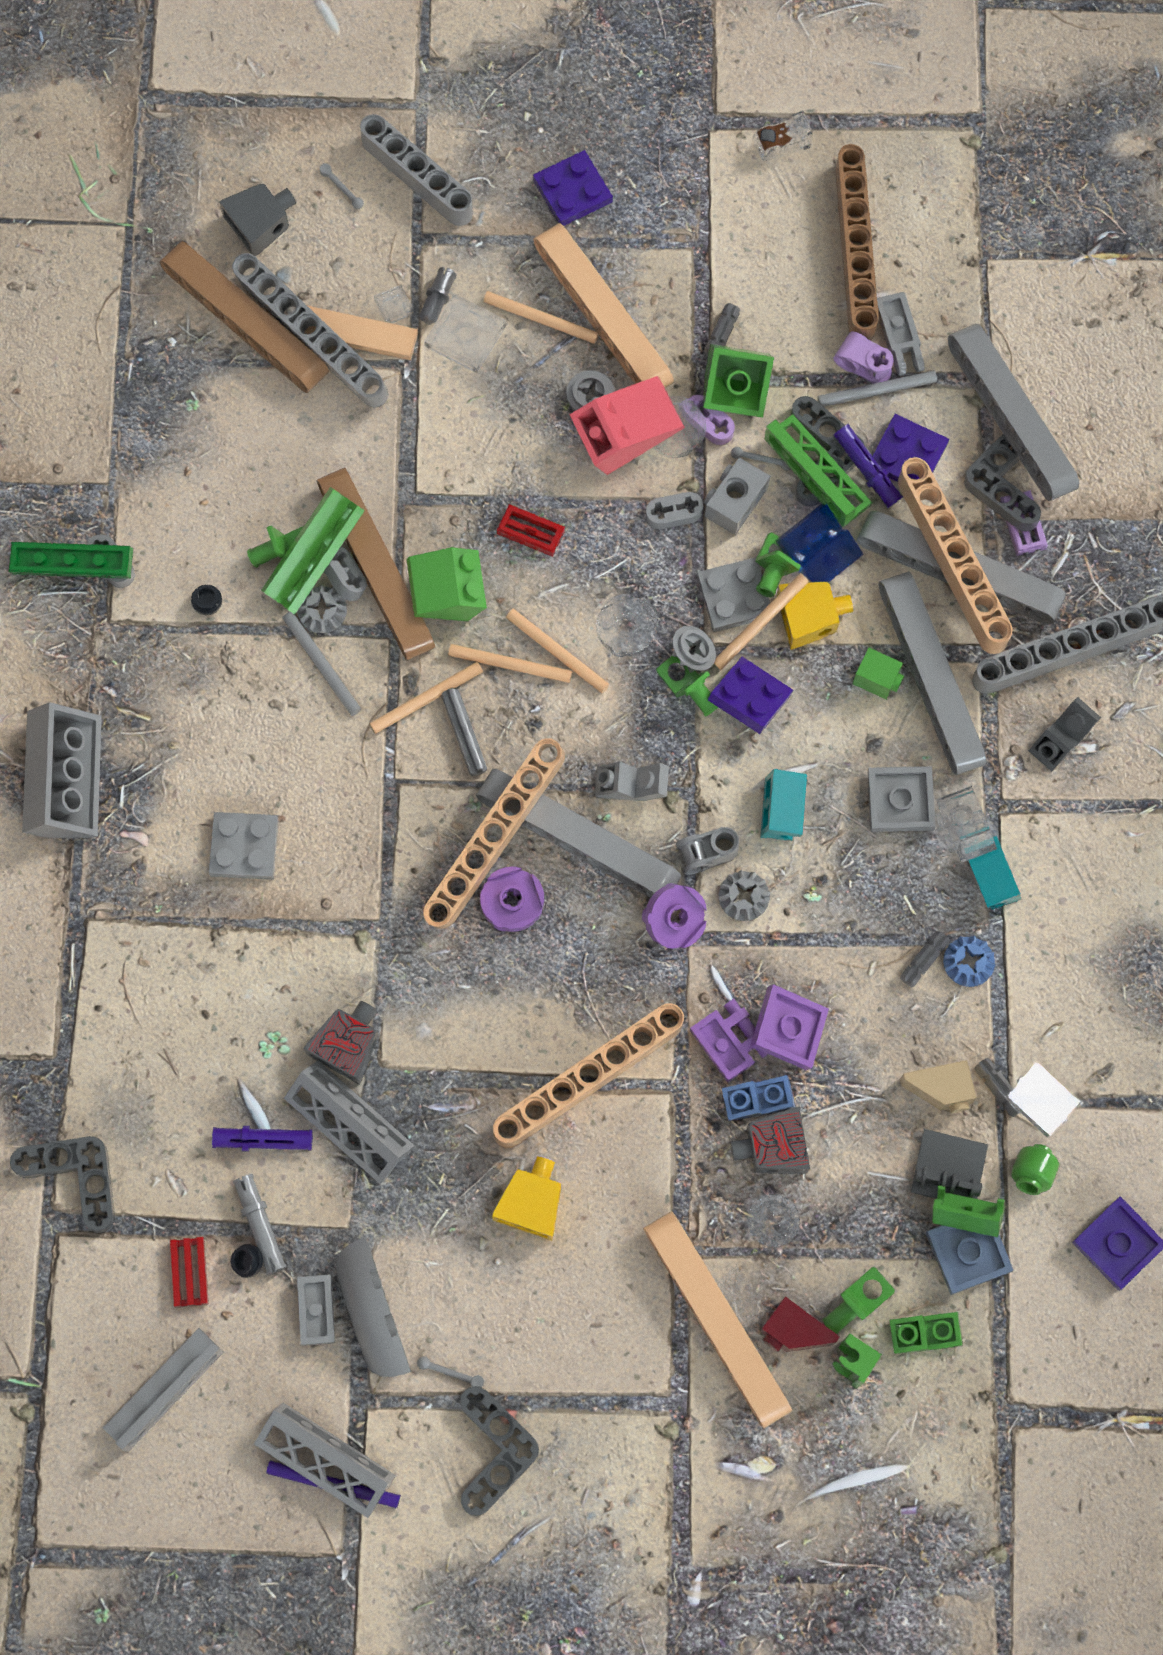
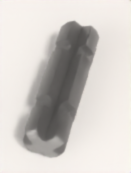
M727 303L724 306L722 315L719 317L710 336L711 339L705 347L704 353L707 357L710 344L726 345L734 327L733 325L739 316L740 308L731 303Z
M935 931L928 941L929 944L926 943L910 963L911 967L908 966L904 970L900 979L906 985L914 987L921 979V974L924 975L939 956V951L942 952L950 939L944 933Z
M989 1058L983 1059L975 1066L976 1073L981 1079L985 1078V1084L1000 1103L1004 1102L1006 1105L1004 1108L1012 1117L1018 1115L1025 1109L1026 1104L1019 1096L1016 1097L1014 1095L1016 1091L1001 1072L995 1071L996 1066Z

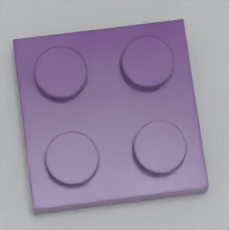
M770 985L766 990L750 1046L804 1070L812 1069L829 1009L779 986Z

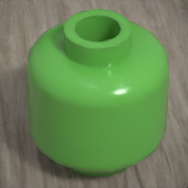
M1035 1144L1034 1146H1026L1018 1152L1011 1176L1020 1191L1029 1195H1039L1052 1188L1059 1169V1161L1052 1154V1150L1045 1145Z

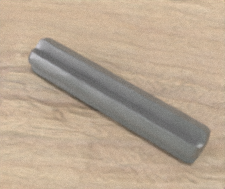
M450 688L444 691L441 697L468 772L471 776H479L487 771V766L458 689Z

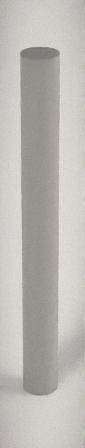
M935 370L819 395L817 396V401L823 407L936 383L937 375Z
M292 612L286 613L282 619L351 716L359 713L361 707L295 614Z

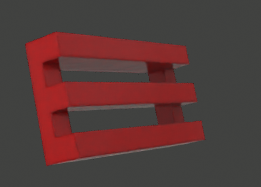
M511 504L508 505L497 528L498 535L551 557L554 556L555 549L565 533L564 526ZM511 515L554 532L555 535H549L532 526L510 519ZM506 526H509V527L514 528V529H516V530H519V531H521V532H523V533H526V534H528V535H531V536H533V537H536V538H538V539H540V540H543V541H545V542H548V543H550V545H549V544H546V543H544V542H541V541H539V540H536V539H534V538H532V537H529V536H527V535H524V534H522V533H519V532H517V531H515V530H512V529H510V528H507Z
M196 1237L193 1239L170 1240L174 1307L208 1305L205 1238ZM191 1246H197L200 1298L195 1299ZM179 1247H184L187 1299L182 1300Z

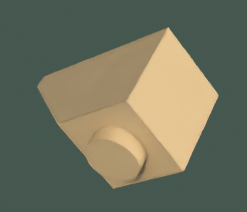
M967 1060L903 1073L900 1078L902 1087L940 1111L950 1109V1113L966 1111L970 1109L969 1104H972L977 1098Z

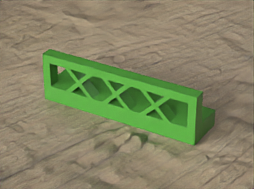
M793 414L781 423L775 419L766 426L765 441L842 527L871 507V500ZM790 426L800 435L799 443L786 431ZM805 451H814L819 456V465H816ZM825 473H834L839 478V486L836 487ZM844 495L855 496L861 504L855 508Z
M330 487L261 591L282 604L293 614H296L365 510Z

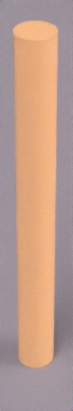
M487 291L485 294L484 303L593 344L598 339L599 333L490 291Z
M800 573L716 657L714 664L722 670L786 606L809 580Z
M513 608L507 614L506 619L600 693H604L610 685L607 681Z
M451 644L448 656L567 683L571 681V670Z
M475 662L369 723L371 729L377 734L438 699L444 691L450 688L455 689L483 673L480 664Z

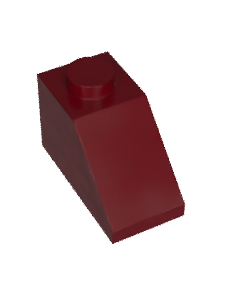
M786 1296L760 1330V1333L765 1336L762 1341L777 1352L780 1349H783L785 1352L833 1346L840 1338V1336Z

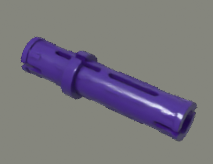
M849 423L833 434V437L840 443L868 481L866 485L874 489L887 509L903 498L887 476L889 474L887 470H883L875 461L871 453L854 433Z
M243 1125L242 1129L213 1127L212 1148H242V1152H249L250 1149L312 1151L313 1129H251L250 1125Z

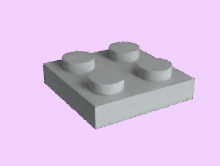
M757 557L697 572V580L713 633L751 623L770 604L769 597L761 595L756 590L762 578L759 564L755 562Z
M932 766L868 768L871 832L934 831L936 826Z
M214 812L209 865L210 877L274 880L279 824L278 815Z

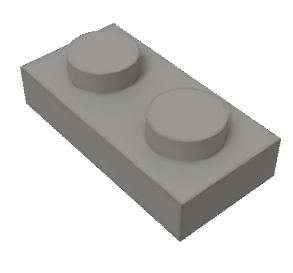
M332 1276L297 1277L301 1346L335 1343Z

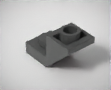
M1077 697L1057 721L1043 732L1028 751L1052 772L1087 736L1102 717Z

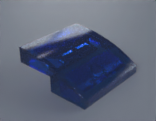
M820 504L776 539L784 554L801 565L798 572L802 573L809 580L808 583H829L864 555L849 530L842 529L827 504Z

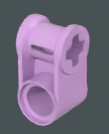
M849 332L834 356V361L839 367L868 380L872 384L888 381L892 375L894 360L891 351L868 340L857 332Z

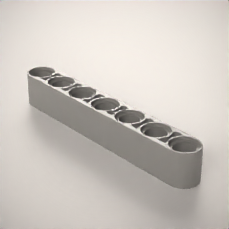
M249 253L240 254L236 257L232 265L233 272L241 285L297 339L313 351L327 365L328 369L366 405L376 408L385 404L389 395L388 389L381 376L259 259ZM255 268L252 274L243 275L247 269ZM275 287L273 293L263 295L266 289ZM296 307L293 313L284 314L287 308ZM316 326V330L313 333L304 334L308 327ZM337 346L335 352L325 354L328 347ZM358 366L354 373L345 374L348 367ZM370 386H379L375 393L366 394V390Z
M976 323L949 334L948 345L952 355L1001 431L1007 437L1015 453H1017L1042 495L1048 501H1052L1079 488V478L1075 469L983 328Z
M871 511L868 514L857 538V542L863 548L948 583L919 528L881 512ZM948 552L952 558H961L956 552ZM974 552L1003 607L1044 624H1053L1066 597V593L1061 588ZM961 579L966 585H975L971 579Z
M906 572L879 581L882 600L952 772L958 775L985 766L987 762L983 746L912 574Z
M1163 595L984 658L980 661L973 674V686L980 693H994L1163 632V618L1157 617L1153 610L1163 612ZM1125 620L1135 622L1138 628L1128 627ZM1096 631H1105L1109 635V639L1099 637ZM1068 641L1078 642L1081 649H1073L1069 646ZM1039 651L1049 652L1053 659L1047 660L1042 658ZM1018 661L1022 663L1024 669L1017 670L1011 666L1010 662ZM989 671L993 673L995 680L985 679L981 672Z
M492 769L476 794L477 799L492 809L513 777L498 769ZM523 783L524 788H526V789H533V788H531V787H529V786H527L526 784ZM543 794L521 824V826L649 898L667 884H677L681 878V874L675 868ZM516 799L510 800L505 806L506 814L509 816L516 815L521 808L520 801Z

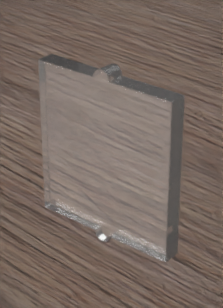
M1038 1063L1034 1064L1025 1076H1020L1017 1079L1018 1084L1005 1098L1047 1138L1052 1135L1060 1124L1068 1121V1114L1079 1103V1100Z
M737 1265L720 1279H714L746 1333L748 1331H755V1326L773 1312L772 1308Z

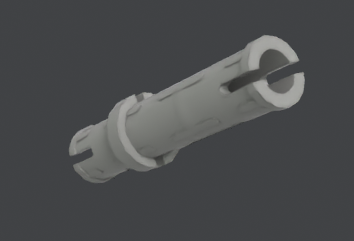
M253 1174L242 1176L241 1180L238 1178L233 1181L243 1206L241 1213L243 1217H247L256 1245L262 1253L266 1274H274L279 1269L280 1271L284 1270L287 1266L284 1263L265 1211L268 1207L266 1202L260 1198Z

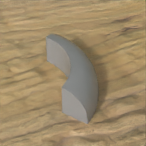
M366 1237L360 1238L349 1244L339 1254L336 1263L337 1278L366 1365L372 1373L384 1377L407 1374L411 1372L370 1247Z

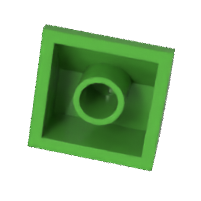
M710 344L704 378L703 408L763 418L774 357L769 353Z
M450 547L409 556L406 559L414 617L468 622L487 608L478 550Z

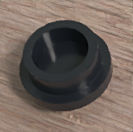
M201 585L193 591L191 604L197 613L212 615L220 609L222 595L215 586Z
M244 1244L232 1253L230 1263L232 1269L240 1277L251 1278L256 1276L261 1270L263 1257L257 1246Z

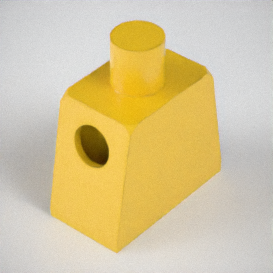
M828 582L807 583L780 611L790 650L837 632L839 626L838 616L853 613V603L850 594L833 598ZM780 584V585L778 586V591H777L776 597H777L789 584Z
M537 1156L531 1173L517 1169L493 1212V1221L552 1241L561 1193V1183L550 1180L555 1162Z

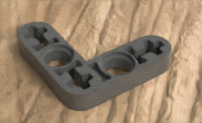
M808 396L796 399L792 406L791 415L793 414L817 442L828 451L827 453L844 472L848 474L856 465L848 455L843 462L840 458L844 455L845 450L833 436L825 437L819 431L821 426L827 424L833 426L837 432L845 424L815 399ZM800 408L803 410L810 408V415L804 414L801 416L799 414ZM813 419L817 421L815 426H812ZM837 476L828 477L835 486L839 484ZM800 480L796 489V498L799 503L808 507L819 504L820 501L814 494L810 493L808 496L804 494L805 487L807 488V486Z
M1003 433L968 468L964 484L971 494L1020 531H1032L1039 523L1041 509L1036 502L1003 478L1020 460L1014 449L1012 448L1011 451L1009 448L1011 445ZM1000 454L1006 458L1007 462L1003 465H996L991 461L990 457ZM980 476H983V477H984V481L979 480L978 482H975V481L973 480L974 477H976V478H979ZM997 492H1005L1010 496L1011 500L1007 503H1000L995 499L994 495ZM1028 512L1032 514L1031 518H1021V513L1024 515Z
M88 1136L23 1146L12 1153L10 1157L11 1169L22 1178L78 1171L84 1224L95 1233H104L112 1228L115 1222V1211L108 1150L99 1138ZM90 1144H93L96 1149H100V1153L95 1154V1164L98 1167L103 1165L102 1170L90 1169L86 1172L84 1171L85 1167L91 1168L90 1158L83 1155L85 1151L89 1150ZM59 1148L65 1149L68 1153L66 1163L61 1166L52 1165L50 1161L52 1152ZM44 1151L43 1161L46 1168L41 1169L42 1164L40 1162L29 1164V1170L27 1171L18 1165V1162L23 1161L25 1154L31 1159H40L39 1152ZM93 1176H100L104 1179L103 1189L96 1194L88 1192L86 1187L87 1181ZM106 1198L107 1202H99L100 1210L104 1214H108V1216L102 1219V1225L98 1226L95 1221L90 1220L91 1216L96 1215V1205L94 1203L88 1204V1200Z
M474 1386L469 1387L462 1394L461 1408L502 1450L462 1493L461 1503L464 1510L472 1516H480L488 1512L535 1462L539 1454V1446L535 1438L485 1389ZM471 1394L475 1397L482 1394L484 1398L481 1402L486 1409L489 1410L491 1405L497 1408V1410L488 1415L484 1424L478 1420L484 1416L479 1409L474 1408L471 1411L467 1408L470 1404L468 1396ZM502 1416L509 1421V1431L503 1436H496L490 1430V1423L495 1417ZM516 1428L521 1432L516 1438L522 1444H526L529 1441L533 1445L530 1448V1452L533 1455L529 1459L525 1456L520 1459L517 1458L518 1449L512 1442L508 1448L502 1444L511 1438ZM503 1465L509 1469L510 1479L506 1484L496 1485L492 1482L490 1474L495 1466ZM485 1478L488 1485L498 1491V1493L492 1497L490 1492H488L482 1499L485 1506L482 1509L477 1506L471 1509L468 1507L471 1501L468 1495L471 1492L475 1494L480 1493L484 1486L480 1485L479 1482Z

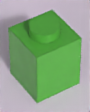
M868 648L856 672L853 685L887 700L890 691L892 690L897 693L904 678V675L900 674L903 663Z

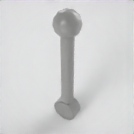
M322 164L320 166V174L324 177H329L352 201V206L355 209H361L364 204L363 200L355 197L332 173L329 164Z
M734 447L731 450V455L735 459L744 457L781 465L782 469L786 471L791 470L782 459L742 451L740 447Z
M425 1356L420 1357L417 1361V1365L421 1370L429 1368L471 1383L472 1387H483L484 1379L479 1375L471 1377L432 1363Z

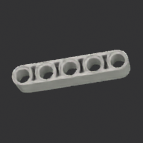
M371 114L363 118L360 124L362 144L373 157L453 225L463 226L471 221L473 217L472 196L466 188L383 117ZM373 132H378V133H379V134H377V135H369L370 133H373ZM394 150H399V151H401V152L396 153V154L390 153L391 151H394ZM416 168L422 169V170L419 171V172H413V171H411V170L416 169ZM434 187H443L441 190H433ZM456 205H463V206H465L464 208H461V209L454 208V206H456Z

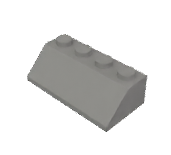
M51 702L27 711L22 833L45 838L98 837L101 715Z

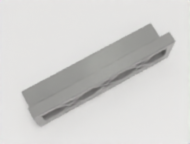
M316 1061L303 1070L284 1097L288 1103L379 1184L387 1179L396 1164L409 1155L415 1146L320 1061ZM301 1087L311 1094L313 1104H306L297 1096ZM323 1110H329L335 1115L337 1125H330L324 1119ZM347 1132H354L358 1135L361 1146L355 1147L348 1140ZM371 1153H378L388 1162L383 1170L373 1163Z
M198 1328L103 1429L116 1441L115 1443L123 1451L129 1452L224 1352Z
M282 1403L273 1410L254 1445L367 1518L370 1517L383 1493L390 1487L396 1477L395 1474L285 1403ZM273 1426L285 1432L287 1446L276 1447L266 1440ZM302 1447L311 1449L314 1452L316 1464L305 1466L299 1462L296 1449ZM336 1465L342 1469L345 1482L333 1484L327 1480L324 1467ZM350 1475L356 1478V1480L351 1481ZM365 1484L376 1491L368 1505L356 1499L353 1486Z

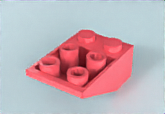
M658 376L596 398L570 414L594 466L607 475L685 428Z

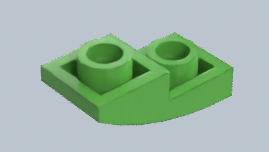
M958 1312L890 1320L894 1354L963 1346Z

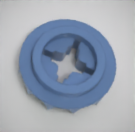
M975 936L959 937L950 943L944 954L943 963L947 975L961 986L975 987L983 984L990 978L995 968L994 952L988 946L987 941H982ZM966 951L971 957L981 956L974 964V971L973 968H970L969 964L957 965L964 960Z

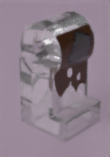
M804 111L792 114V119L760 128L753 134L752 139L761 160L768 161L811 148L813 132Z

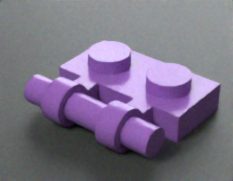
M735 999L730 1000L724 1005L731 1015L725 1020L715 1010L690 1028L692 1035L727 1083L755 1063L748 1053L756 1049L750 1046L755 1026L749 1020L750 1014L745 1007L741 1008ZM737 1025L748 1038L743 1043L738 1040L731 1030ZM756 1049L761 1058H764L767 1055H769L763 1051Z

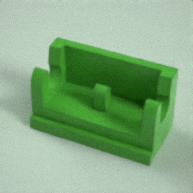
M938 1186L937 1200L934 1201L933 1205L934 1224L993 1237L999 1236L1005 1210L1004 1199L998 1198L997 1203L950 1194L946 1192V1187Z
M849 1334L838 1347L847 1356H840V1363L834 1361L833 1367L839 1374L852 1382L851 1386L857 1389L864 1384L882 1354L852 1334Z

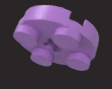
M501 868L489 876L481 890V909L487 921L497 930L517 932L527 929L541 917L544 906L542 885L537 877L523 871L521 868ZM508 892H513L515 896H521L522 900L517 902V906L511 907L510 904L503 902V900L507 899Z
M669 883L653 894L647 907L642 912V920L646 924L650 937L659 945L672 949L678 947L685 948L693 945L703 934L707 922L704 921V910L707 911L705 900L695 889ZM680 909L681 912L678 916L681 920L679 923L671 922L672 912Z

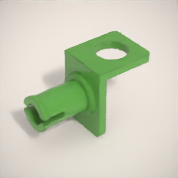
M273 526L267 527L270 540L247 550L252 565L257 568L277 557L282 559L304 526L285 535Z
M774 533L767 534L755 560L757 564L765 568L756 590L761 595L770 598L775 596L782 577L799 571L801 565L790 558L793 547ZM775 544L780 547L781 551L776 550L769 553V547Z
M670 656L656 668V672L676 697L689 695L704 713L705 717L718 708L708 701L711 692L704 685L705 679L710 675L708 671L700 674L696 671L690 673L688 667L684 665L685 675L682 680H672L668 674V669L673 663L680 664V659L674 656Z
M872 1267L840 1294L844 1301L827 1317H824L822 1321L826 1327L839 1334L857 1316L861 1320L869 1316L894 1294L895 1289L876 1267ZM876 1280L881 1284L882 1293L880 1297L870 1299L865 1296L863 1286L866 1281Z

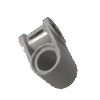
M721 827L679 840L676 843V847L683 854L686 863L685 873L687 875L700 873L710 867L734 860L739 850V837L737 833L731 828ZM721 839H727L732 842L733 847L723 851L717 848L716 843Z

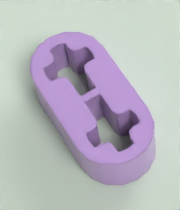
M694 395L690 397L685 404L684 412L688 423L716 445L729 443L734 434V421L724 411L704 408L703 414L700 412L693 414V406L697 409L701 406L703 407L704 396ZM723 425L726 426V434L722 431L718 434L715 433L716 426L719 428Z

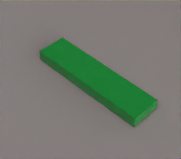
M11 542L8 572L17 575L131 579L133 548L124 545Z

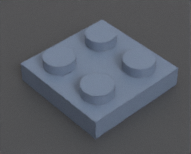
M943 1225L926 1232L950 1295L1014 1271L1000 1235L993 1237Z

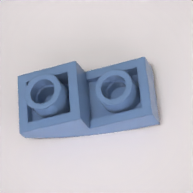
M787 1075L756 1083L750 1081L722 1088L729 1121L763 1116L795 1108L791 1085Z

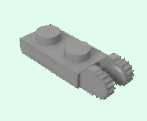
M905 292L878 297L879 321L888 350L893 355V362L898 376L906 375L907 367L902 353L911 352L916 372L924 371V361L920 350L921 343Z

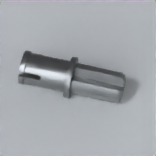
M440 267L432 287L426 291L427 299L420 313V320L428 325H432L437 321L443 305L449 301L448 294L457 277L456 273L450 268H447L445 274H443L445 267Z

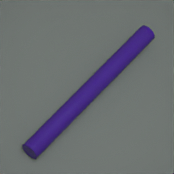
M269 1461L266 1474L321 1488L287 1465ZM327 1476V1480L333 1484L345 1482V1480ZM361 1484L353 1486L355 1497L362 1500L370 1501L376 1492L370 1487ZM385 1491L378 1504L397 1509L401 1495Z

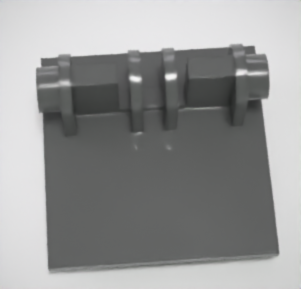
M924 1129L910 1193L937 1199L938 1186H944L947 1193L977 1199L982 1190L981 1178L988 1144Z

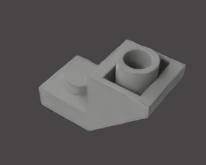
M620 761L597 766L595 797L632 801H648L667 797L669 766L658 763L636 768Z

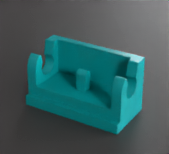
M773 769L765 777L760 838L792 841L793 836L801 837L803 835L807 774Z
M997 836L964 848L987 908L994 910L1022 900L1021 893Z

